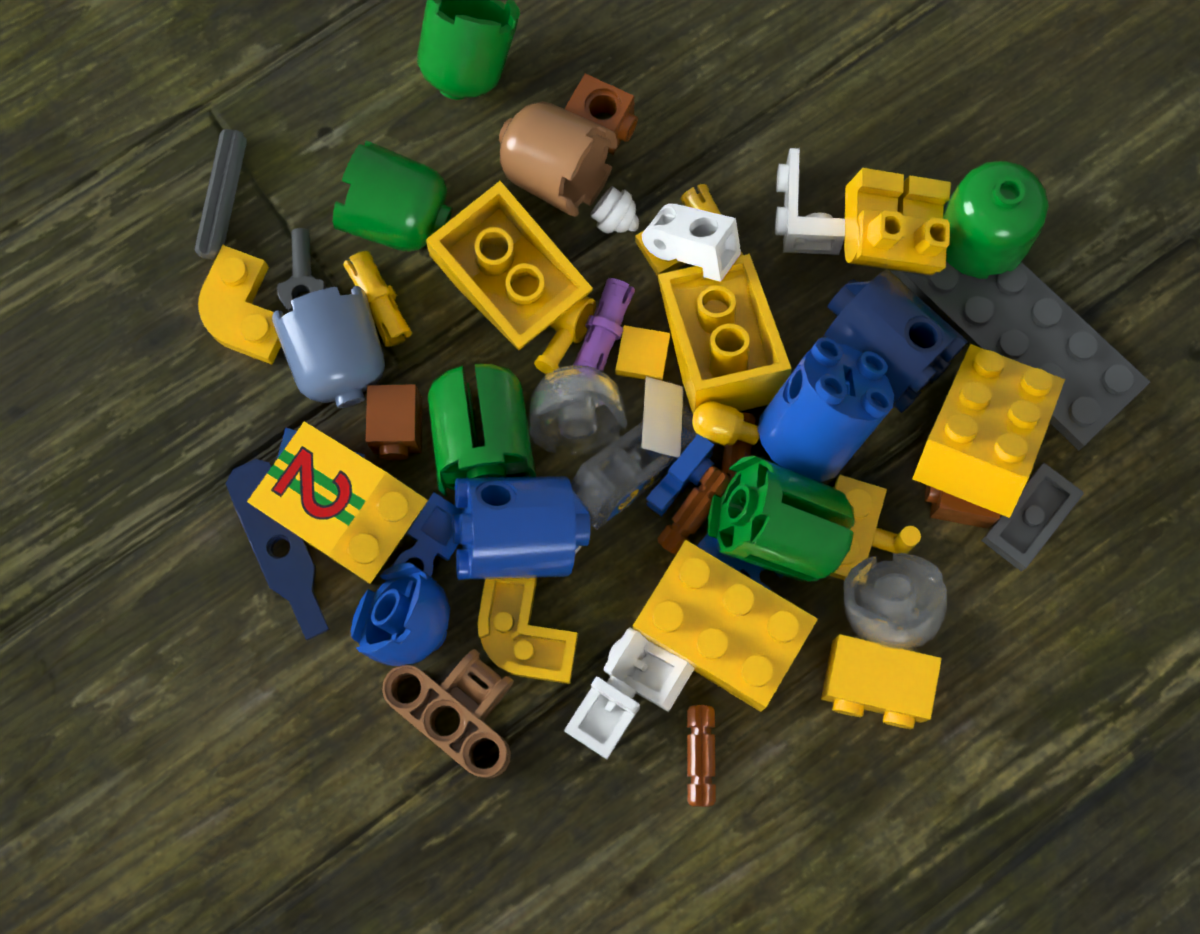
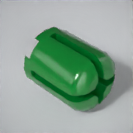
M475 363L485 446L479 447L470 385L466 381L464 366L446 371L435 379L430 387L428 405L438 490L446 497V488L455 491L456 478L528 477L529 475L536 477L521 382L509 368L494 364Z
M754 455L742 457L729 468V470L737 473L729 482L723 497L713 496L708 515V535L718 540L721 549L719 552L801 582L817 581L821 578H826L839 568L851 548L854 532L850 529L855 524L854 508L844 493L834 487Z

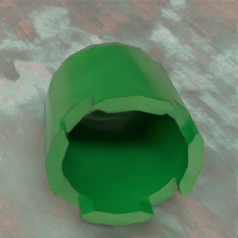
M427 0L417 54V64L424 79L440 90L442 95L454 100L483 96L496 87L501 78L519 20L520 9L515 1L507 0L505 5L500 0Z
M366 140L365 145L359 144L344 172L342 182L350 184L345 204L335 202L332 222L337 230L397 250L412 252L427 245L426 239L450 221L453 208L445 205L447 188L445 180L439 172L427 165Z
M1005 160L986 162L971 170L959 183L950 200L944 206L943 219H947L950 222L949 246L946 248L947 263L962 274L979 279H987L989 275L1003 274L1006 271L1011 272L1015 270L1026 257L1043 229L1049 207L1046 189L1038 177L1024 166Z

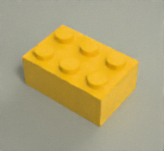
M970 344L928 437L912 479L1010 518L1031 474L1065 379L1042 369L1004 357L994 351Z
M685 540L633 624V629L640 632L648 641L687 661L695 668L694 671L761 712L769 704L818 619Z

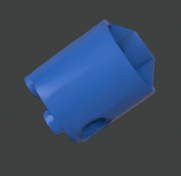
M819 338L805 354L759 418L757 429L761 445L770 458L781 467L819 482L835 478L893 408L894 393L889 379L885 375L888 371L887 363L874 352L866 351L862 353L850 346L837 343L830 338Z
M566 476L456 478L455 480L456 508H462V513L453 514L452 516L453 543L463 545V549L457 550L456 553L458 580L568 577L572 573L575 550L579 546L589 545L591 525L588 507L583 504L574 492L570 480Z

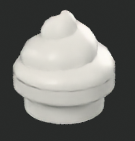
M610 187L590 214L598 222L596 227L604 233H611L613 231L624 233L628 230L634 232L639 227V219L635 214V202L632 200V195L625 189L620 192L615 187Z

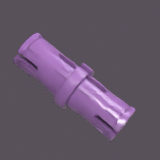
M607 279L594 315H589L585 327L588 330L582 347L574 361V368L580 369L579 371L591 376H602L615 339L619 340L623 332L621 324L631 298L634 295V287L618 279Z

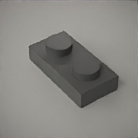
M1043 463L1027 481L1010 518L1001 515L1000 519L994 523L981 541L1018 570L1023 571L1083 496L1084 492L1046 463Z

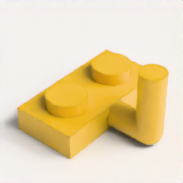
M839 475L835 488L844 493L854 508L855 524L850 529L854 532V536L846 557L839 568L829 576L859 585L864 575L871 546L898 555H905L918 544L921 539V533L914 526H906L899 534L876 528L887 489Z

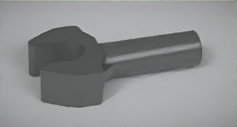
M297 228L291 231L293 275L287 281L277 285L278 297L288 312L293 311L291 300L295 299L299 293L303 291L311 293L327 288L323 280L315 279L311 275L310 231L304 228Z

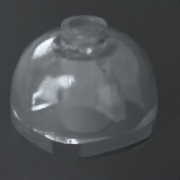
M586 365L561 367L545 375L532 392L528 416L529 433L534 442L546 451L556 453V446L573 447L571 455L582 456L600 452L620 439L619 430L622 427L626 429V408L619 387L602 370Z
M893 553V561H882L877 563L876 556L870 557L853 567L844 580L846 616L854 632L862 640L875 642L885 648L909 651L917 649L934 638L945 620L947 612V585L945 586L943 583L942 573L939 568L922 557L906 553Z

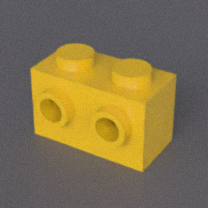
M839 634L832 641L821 700L833 702L832 710L841 714L863 717L864 710L884 714L883 723L914 729L915 722L922 723L931 719L942 658Z

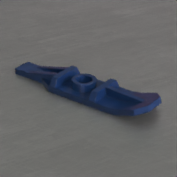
M254 459L233 469L226 481V486L269 588L290 602L305 639L310 640L330 630L313 591L316 566L303 539L247 502L272 467L270 462ZM280 540H286L290 544L289 553L284 557H276L273 553L275 543Z

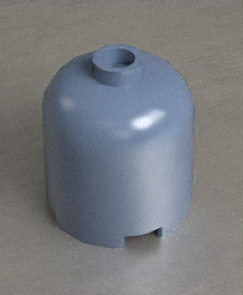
M354 286L351 289L352 294L341 296L337 287L314 291L291 300L293 311L283 315L282 311L277 310L272 315V322L294 381L300 392L313 401L321 403L336 402L337 408H346L359 404L365 400L363 393L367 391V385H376L382 377L385 367L384 354L365 291L360 286Z

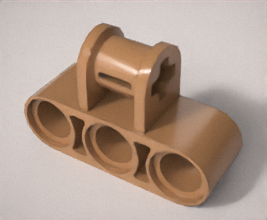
M476 649L471 650L458 663L441 685L412 665L393 668L383 681L382 692L386 702L471 774L480 778L491 779L500 776L506 771L511 758L509 745L484 721L511 688L514 682L513 679L509 676L502 678L480 660L481 653ZM472 676H477L488 686V689L482 688L472 679ZM409 677L418 678L421 684V692L418 698L411 703H401L397 695L400 683ZM445 709H455L460 717L458 729L452 735L440 736L435 728L436 717ZM486 740L494 741L499 748L498 761L491 768H478L473 759L476 746Z

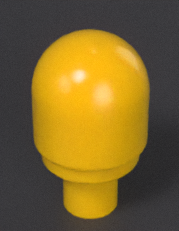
M708 401L698 406L693 414L692 425L695 432L709 441L721 445H734L737 440L755 445L759 439L758 426L745 422L743 413L738 412L737 408L716 401Z

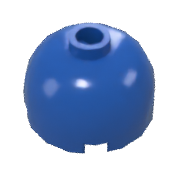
M398 563L386 569L379 576L386 582L379 587L376 593L367 589L362 596L354 613L351 638L359 643L360 647H356V649L360 653L384 665L399 667L416 664L441 647L447 636L450 606L443 588L426 572L412 563Z

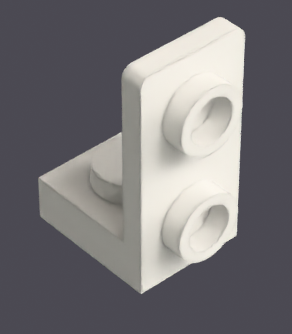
M790 148L787 163L778 164L776 188L777 192H785L784 207H777L775 235H783V252L839 255L845 239L844 218H833L827 213H812L806 217H798L800 149Z

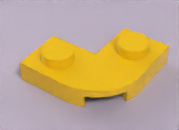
M222 245L200 291L198 301L200 318L209 333L223 346L273 365L281 348L272 322L274 312L252 304L269 266L265 260Z
M537 577L485 579L478 617V634L482 646L492 662L505 672L515 676L570 684L578 633L530 625Z

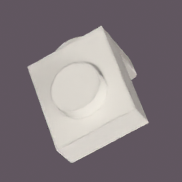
M631 627L612 646L608 661L604 666V671L607 674L620 679L632 687L636 694L668 712L695 669L682 658L648 641L640 632Z
M612 675L607 682L596 676L591 684L592 688L564 729V732L606 760L640 709V704L633 700L636 691Z

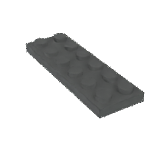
M947 261L944 270L940 273L935 272L931 276L890 270L916 296L968 341V345L972 344L994 351L1004 357L1042 369L1065 379L1049 423L1078 451L1150 383L1144 375L1022 262L1011 272L1006 271L1003 274L989 275L987 279L964 275L948 264Z

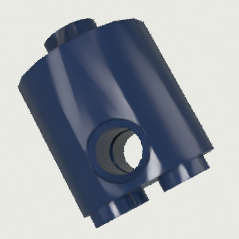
M888 270L880 273L872 281L857 282L855 279L850 280L828 304V308L837 317L823 337L850 346L862 353L871 351L881 356L888 366V371L885 375L889 379L894 393L893 407L900 413H903L922 393L920 390L928 382L933 384L951 365L950 361L968 343L965 338Z

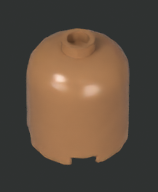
M543 101L525 106L513 118L508 119L504 123L499 135V142L501 143L500 164L507 179L574 217L578 216L579 208L577 207L582 202L591 206L602 191L612 170V166L605 163L608 148L616 149L617 147L616 134L612 130Z

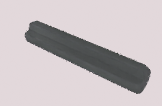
M223 129L219 136L194 248L199 257L215 260L222 245H225L247 143L243 133L238 130Z

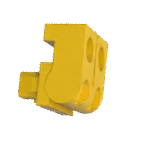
M862 168L845 186L844 252L846 261L851 264L930 276L934 275L935 272L940 273L946 268V248L949 246L950 222L947 219H943L944 205L950 200L951 182L911 175L904 181V174Z

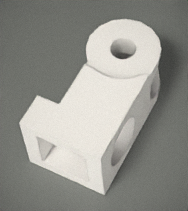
M669 203L664 205L642 234L644 246L654 256L669 261L677 259V261L701 267L705 278L719 282L723 280L741 254L736 218L679 204Z

